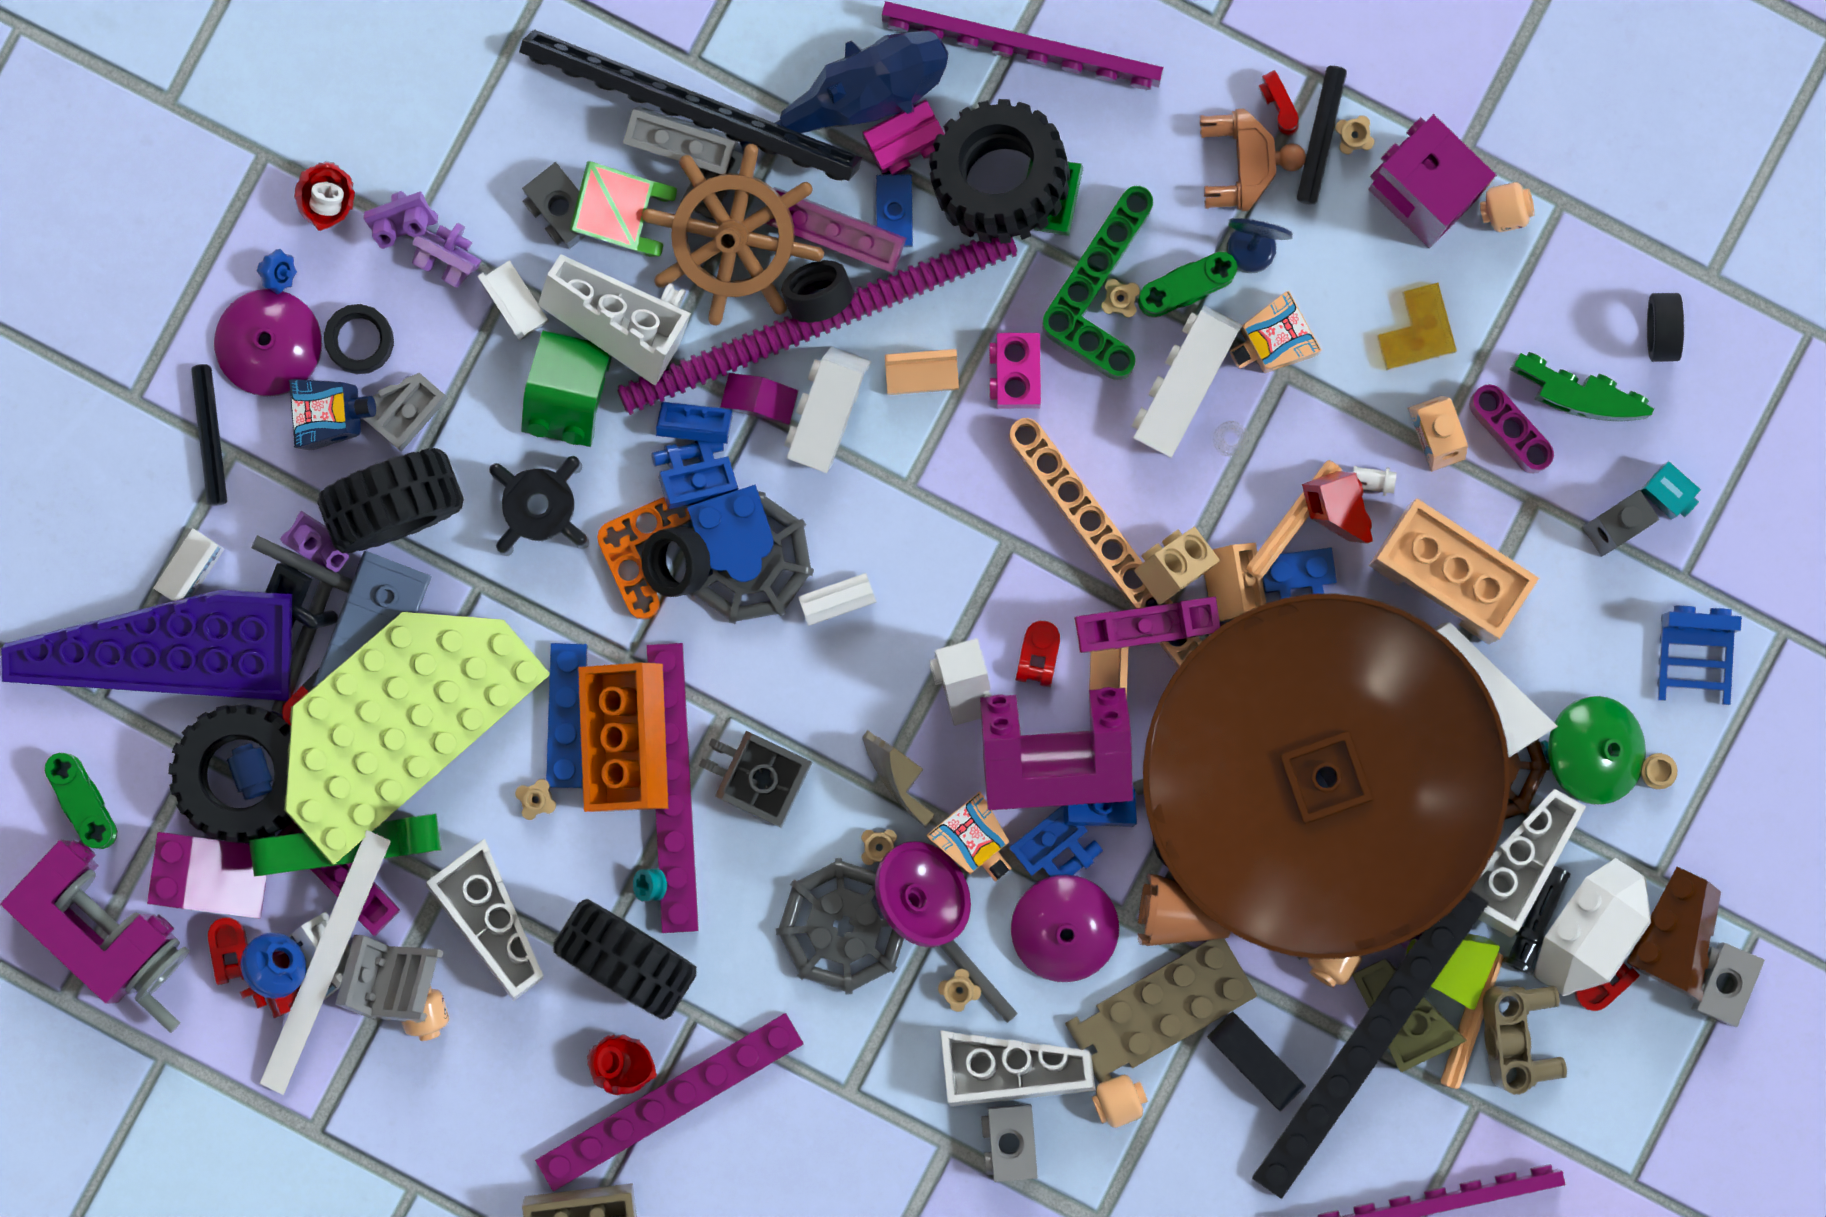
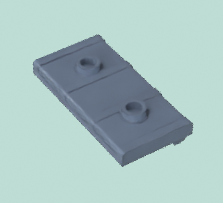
M363 551L313 687L325 679L401 612L418 613L432 576L368 551Z

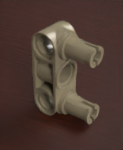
M1494 986L1487 990L1483 997L1484 1038L1488 1053L1490 1077L1496 1086L1511 1094L1520 1095L1525 1093L1531 1087L1536 1086L1537 1082L1567 1077V1067L1563 1057L1537 1061L1531 1059V1037L1528 1029L1527 1015L1529 1011L1559 1007L1560 998L1558 989L1555 986L1529 990L1518 986L1507 988L1504 986ZM1508 996L1509 1006L1504 1012L1500 1013L1499 1003L1504 997ZM1516 1067V1078L1507 1084L1506 1075L1508 1071Z

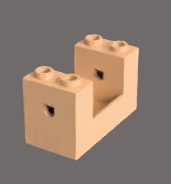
M1418 498L1406 507L1368 565L1397 585H1400L1402 582L1407 583L1462 619L1459 626L1488 645L1501 638L1539 580L1537 576Z

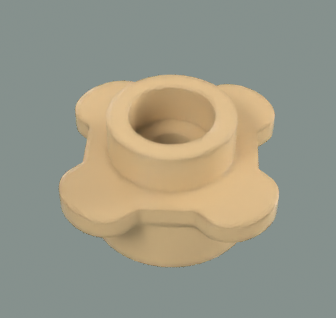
M1359 116L1357 119L1349 121L1342 119L1337 122L1335 130L1340 134L1341 144L1339 149L1342 153L1351 154L1353 150L1357 149L1367 151L1373 147L1374 139L1370 136V120L1366 116ZM1352 132H1357L1358 137L1353 138L1351 136Z
M1116 279L1108 280L1105 284L1107 294L1106 300L1101 304L1102 310L1106 314H1123L1127 318L1134 316L1137 310L1134 305L1135 298L1140 293L1139 286L1133 282L1127 285L1118 283ZM1119 295L1124 297L1122 302L1117 300Z
M539 779L534 785L528 787L521 785L516 789L515 795L521 801L523 807L522 816L525 819L532 820L537 814L543 812L550 814L556 809V802L552 800L548 781ZM534 796L539 798L538 803L533 802Z
M870 829L864 831L861 836L865 845V852L861 856L862 861L866 865L881 862L884 856L894 849V842L897 840L896 833L890 829L884 833H875ZM877 844L883 846L881 851L876 850Z
M965 969L956 970L951 979L941 981L938 986L939 993L944 995L951 1009L956 1012L963 1011L969 1001L978 1000L981 996V988L972 983L969 979V972ZM958 987H961L963 989V993H958L956 989Z

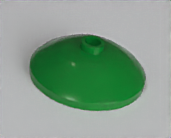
M1585 697L1568 705L1554 723L1558 727L1551 730L1548 742L1549 763L1556 781L1568 795L1586 804H1609L1623 798L1638 782L1646 757L1645 739L1639 722L1626 706L1608 697ZM1609 745H1611V747H1612V754H1611V756H1610L1609 753H1608V746H1609Z

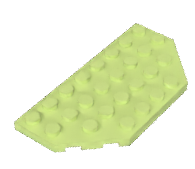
M401 612L291 707V731L288 747L287 788L284 811L331 865L336 864L366 837V830L372 832L543 682L550 673L505 620Z

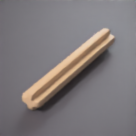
M1328 460L1312 480L1336 471H1342V469L1334 462ZM1304 491L1247 565L1246 570L1257 579L1263 578L1310 516Z
M1500 953L1496 956L1475 1010L1465 1006L1458 1031L1466 1039V1042L1451 1048L1441 1077V1084L1453 1089H1459L1484 1018L1483 997L1487 990L1494 987L1504 959Z

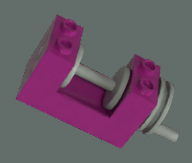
M59 840L7 895L0 905L105 1004L118 1003L127 993L131 995L137 991L135 1000L165 1029L172 1033L180 1025V1022L152 994L180 966L188 955L189 950L186 947L180 950L177 949L180 941L171 933L175 928L160 914L156 916L154 914L147 915L136 912L126 918L120 925L85 893L96 877L94 871L99 866L93 860L96 854L82 841ZM73 903L109 935L106 940L101 938L70 908Z

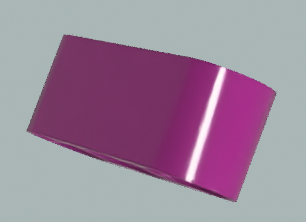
M1488 384L1483 385L1474 392L1469 402L1470 411L1521 469L1533 474L1541 472L1551 464L1554 457L1553 447L1502 389ZM1485 393L1492 395L1496 400L1495 410H1483L1479 405V396ZM1512 420L1519 425L1520 434L1517 438H1510L1503 432L1504 421ZM1529 447H1537L1542 450L1544 461L1541 465L1532 464L1528 460L1527 450Z

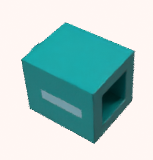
M1669 461L1663 464L1641 489L1643 495L1671 520L1679 514L1685 518L1699 503L1694 497L1701 491L1698 486Z

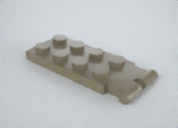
M1208 940L1097 1004L1096 1007L1099 1012L1082 1022H1080L1078 1017H1075L1066 1022L1065 1025L1080 1050H1084L1092 1044L1096 1048L1097 1052L1092 1054L1093 1074L1100 1084L1113 1079L1110 1073L1128 1062L1133 1069L1256 998L1257 994L1226 940Z

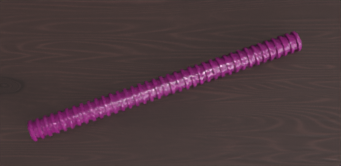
M1011 237V243L1000 244L999 238H992L991 243L976 242L973 239L970 241V245L965 246L961 244L959 245L960 249L956 251L954 248H951L946 255L943 252L939 253V258L934 259L932 256L928 258L929 262L919 261L917 267L910 265L908 270L904 272L900 269L895 276L890 273L887 275V279L882 280V278H878L877 283L873 285L871 282L866 283V288L856 287L853 299L846 309L824 321L806 323L799 322L794 318L789 319L786 316L783 318V322L779 323L776 320L771 327H768L766 324L763 326V330L759 332L757 329L752 330L753 334L749 336L747 333L742 334V339L737 340L735 337L732 338V343L722 342V347L720 348L713 346L711 347L712 351L708 353L703 350L698 357L693 354L690 356L691 360L685 361V359H681V364L676 366L674 363H671L670 368L663 372L656 386L642 376L638 377L639 381L635 383L633 380L628 381L629 385L625 387L620 384L618 385L617 392L626 413L628 412L629 415L634 414L633 410L637 408L641 411L644 410V405L654 406V401L660 400V402L665 401L664 397L669 395L673 398L678 391L683 394L686 392V388L691 387V389H695V384L700 382L702 385H705L707 379L717 380V375L722 374L724 377L727 375V371L732 370L736 372L738 371L737 367L741 365L743 368L748 367L747 363L751 361L756 364L758 363V358L763 357L765 360L769 358L768 354L778 355V350L784 349V351H787L792 344L797 347L802 340L807 343L810 341L809 337L815 336V338H819L820 333L824 331L826 334L831 333V328L841 329V324L846 323L848 326L851 324V320L856 319L860 321L862 320L861 316L865 314L867 317H870L875 310L880 313L882 312V307L892 308V303L897 302L901 304L904 298L911 300L916 293L921 296L926 289L931 292L936 285L943 287L945 285L944 282L948 280L950 283L955 282V277L965 278V273L967 272L972 275L975 273V269L980 268L984 270L986 269L985 265L989 263L991 266H994L999 259L1002 262L1006 261V256L1016 257V252L1018 251L1013 237Z

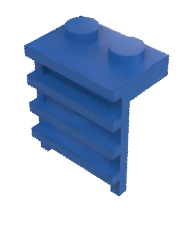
M1674 606V612L1669 611L1661 615V648L1658 663L1660 666L1659 679L1657 681L1658 700H1666L1667 687L1723 691L1722 705H1731L1734 635L1736 632L1741 631L1742 616H1732V609L1710 608V614L1696 613V607ZM1669 644L1725 648V661L1668 657ZM1668 666L1724 669V681L1720 683L1667 679Z

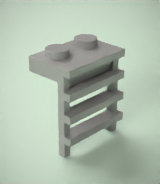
M354 935L335 1005L370 1019L382 1018L389 1021L396 1019L402 1022L411 1020L416 1023L425 1021L427 1014L423 1013L435 965L437 958H442L444 951L429 948L388 946L364 935Z

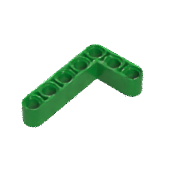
M1132 186L1123 193L1045 312L1042 321V330L1051 341L1113 380H1123L1132 373L1135 365L1134 352L1127 345L1083 318V316L1150 215L1153 197L1151 192L1142 186ZM1133 196L1141 197L1146 203V208L1142 212L1135 213L1128 208L1127 200ZM1113 226H1120L1126 231L1127 238L1122 242L1111 241L1107 235V230ZM1095 255L1102 256L1107 262V268L1102 272L1092 271L1088 266V259ZM1074 285L1083 286L1088 292V297L1082 302H1075L1069 297L1068 290ZM1054 315H1062L1067 319L1069 326L1062 332L1053 331L1048 324L1049 319ZM1085 334H1091L1097 338L1099 346L1094 351H1085L1079 345V338ZM1114 354H1122L1128 359L1129 366L1123 371H1116L1110 366L1109 358Z
M437 814L385 821L372 831L391 841L384 858L442 850ZM304 833L249 840L254 877L334 866L331 865ZM361 842L334 865L353 863Z

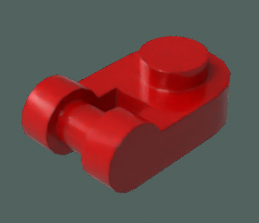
M1273 70L1262 76L1264 83L1258 85L1266 104L1268 105L1273 102L1277 109L1279 131L1284 135L1290 136L1295 134L1299 128V116L1279 75Z
M1037 621L1027 628L1019 659L1016 681L1026 683L1028 679L1040 682V686L1051 688L1060 645V633L1053 623ZM1031 656L1045 658L1044 668L1030 665Z
M220 918L210 926L208 931V943L217 985L227 984L229 979L241 977L242 980H245L241 971V956L248 944L245 929L238 920ZM236 952L238 963L226 965L224 955Z
M1623 962L1615 974L1618 979L1613 985L1608 982L1586 990L1576 991L1575 998L1578 1004L1586 1010H1602L1625 991L1640 974L1633 967L1628 968Z

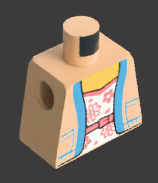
M1289 290L1247 321L1240 329L1246 342L1229 350L1238 369L1257 360L1264 373L1313 358L1321 352L1320 346Z
M1440 396L1408 407L1431 472L1465 460L1468 444L1451 398Z
M978 792L926 835L930 841L969 874L982 865L996 882L1012 869L998 852L1009 843V840L992 810L988 811L987 801L981 792Z

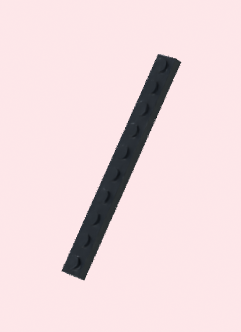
M534 29L522 39L519 52L529 56V59L537 64H550L561 68L562 72L568 76L575 78L584 77L594 81L595 85L601 89L617 90L627 94V97L634 102L653 104L660 107V110L665 114L671 116L681 115L693 120V123L698 127L717 129L726 133V136L738 142L747 141L759 146L761 151L767 154H780L791 158L792 162L798 166L805 168L814 167L824 171L825 175L831 179L849 181L859 170L862 157L548 34Z
M1470 890L1446 916L1422 932L1252 1176L1253 1180L1282 1199L1483 913L1489 904L1487 900Z

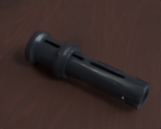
M1556 866L1553 867L1530 910L1524 926H1521L1515 934L1517 938L1509 956L1504 957L1502 961L1504 964L1523 973L1533 974L1534 969L1532 965L1540 947H1542L1545 937L1543 935L1557 907L1568 878H1570L1571 874ZM1553 888L1542 915H1539L1550 892V889ZM1538 923L1535 931H1533L1535 924ZM1526 945H1528V947H1527V949H1526V951H1525V954H1524L1523 958L1520 959L1521 956H1522V954H1523V951H1524Z

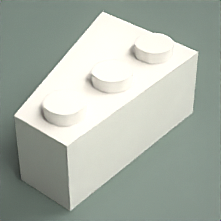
M832 346L821 361L815 359L808 376V380L813 381L809 394H802L796 413L802 415L798 427L791 426L784 446L790 448L787 459L824 473L829 471L847 427L852 407L858 398V391L864 374L869 369L870 360Z
M978 638L935 650V659L930 660V668L935 685H943L954 726L980 719V697H991L992 695L989 692L991 689Z

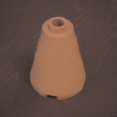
M1147 874L1146 877L1150 884L1143 885L1138 923L1145 924V934L1138 933L1139 945L1154 946L1229 938L1230 931L1206 915L1187 896L1176 881L1157 874Z

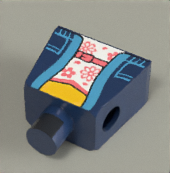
M289 380L294 448L309 451L357 437L361 433L360 419L376 415V403L373 396L358 397L356 385L331 381Z

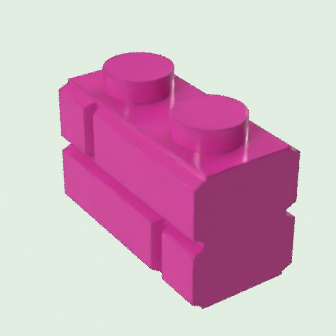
M926 99L914 105V112L907 114L905 111H902L862 132L863 139L882 175L888 171L892 175L903 172L911 166L909 161L919 155H922L924 159L929 158L930 153L935 151L933 143L938 134L945 135Z

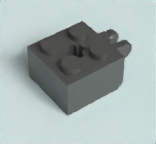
M748 731L745 732L738 749L712 738L709 746L713 750L733 757L728 770L718 766L717 763L709 759H702L699 764L700 767L723 777L715 797L782 828L808 774L812 761ZM763 770L771 771L770 778L774 780L772 786L768 788L766 785L765 790L758 789L759 782L754 779L756 773L760 771L763 774Z

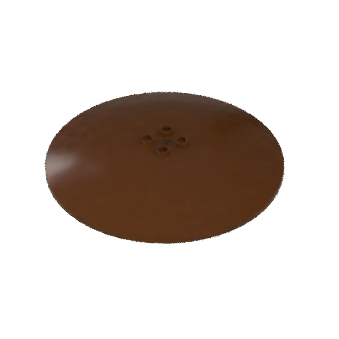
M1336 593L1293 596L1263 604L1230 620L1205 638L1187 656L1164 690L1151 720L1143 762V791L1152 835L1165 864L1187 896L1206 915L1242 939L1271 951L1312 959H1343L1386 950L1412 939L1446 916L1468 894L1491 859L1502 832L1510 789V762L1500 715L1490 692L1466 657L1445 636L1426 622L1404 610L1384 602ZM1323 767H1331L1337 773V782L1330 788H1323L1316 781L1317 772Z

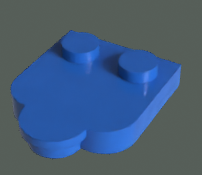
M756 484L687 507L695 532L701 536L707 545L710 554V568L716 571H727L734 580L739 582H749L755 579L762 568L761 559L771 553L774 545V539Z

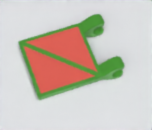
M587 161L570 231L624 247L645 256H661L663 250L662 242L640 237L644 222L642 214L647 209L650 197L662 202L675 201L677 188Z

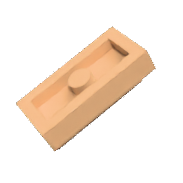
M956 349L885 355L888 395L959 390Z
M1256 543L1235 544L1212 549L1220 561L1205 572L1204 575L1208 597L1216 596L1220 622L1234 619L1244 612L1266 604L1262 578L1257 579L1246 570L1247 565L1257 553Z
M1129 647L1091 652L1089 690L1105 687L1125 688L1127 699Z

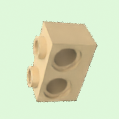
M1195 526L1184 534L1179 529L1162 541V544L1165 546L1164 548L1159 543L1154 545L1141 555L1145 562L1134 570L1159 605L1198 579L1220 561Z

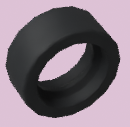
M831 260L811 262L799 267L789 274L783 282L781 289L792 318L806 323L824 321L836 316L846 309L852 301L854 294L844 266ZM820 289H824V290L819 291V292H817V293L811 294V293H813V292H815V291H818V290H820Z
M1652 293L1649 297L1647 312L1649 358L1652 362L1680 361L1684 343L1682 297L1679 293Z
M363 304L347 305L336 311L328 320L324 331V345L331 360L344 371L354 374L371 373L381 368L390 358L394 346L393 330L387 319L375 308ZM362 318L369 320L379 331L380 343L378 349L367 359L354 360L348 358L342 353L338 345L340 329L352 319Z
M673 527L659 530L651 534L644 544L641 555L642 570L648 584L660 595L677 597L691 594L700 590L707 581L710 572V554L701 536L689 527ZM671 541L677 543L686 561V571L680 583L669 573L666 564V552Z

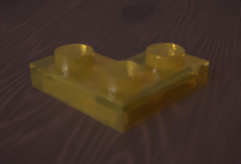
M1439 283L1404 291L1402 294L1411 326L1377 336L1386 371L1457 352Z

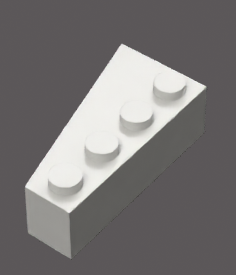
M560 254L547 274L538 306L655 386L681 344L691 315L687 311Z
M1206 305L1203 306L1198 315L1191 312L1182 329V332L1188 334L1181 347L1176 344L1173 346L1165 362L1171 366L1165 379L1160 376L1157 377L1148 394L1154 398L1149 409L1146 410L1141 407L1132 424V427L1137 429L1133 437L1134 439L1172 458L1242 324Z
M1450 622L1442 623L1434 628L1466 657L1490 692L1500 715L1509 757L1558 727Z
M1556 789L1540 803L1493 853L1482 875L1471 888L1472 891L1489 902L1478 920L1510 938L1519 931L1586 806Z
M484 838L428 880L426 887L511 999L515 1001L543 979V974Z
M941 1031L947 1099L951 1107L1095 1091L1092 1055L1088 1050Z

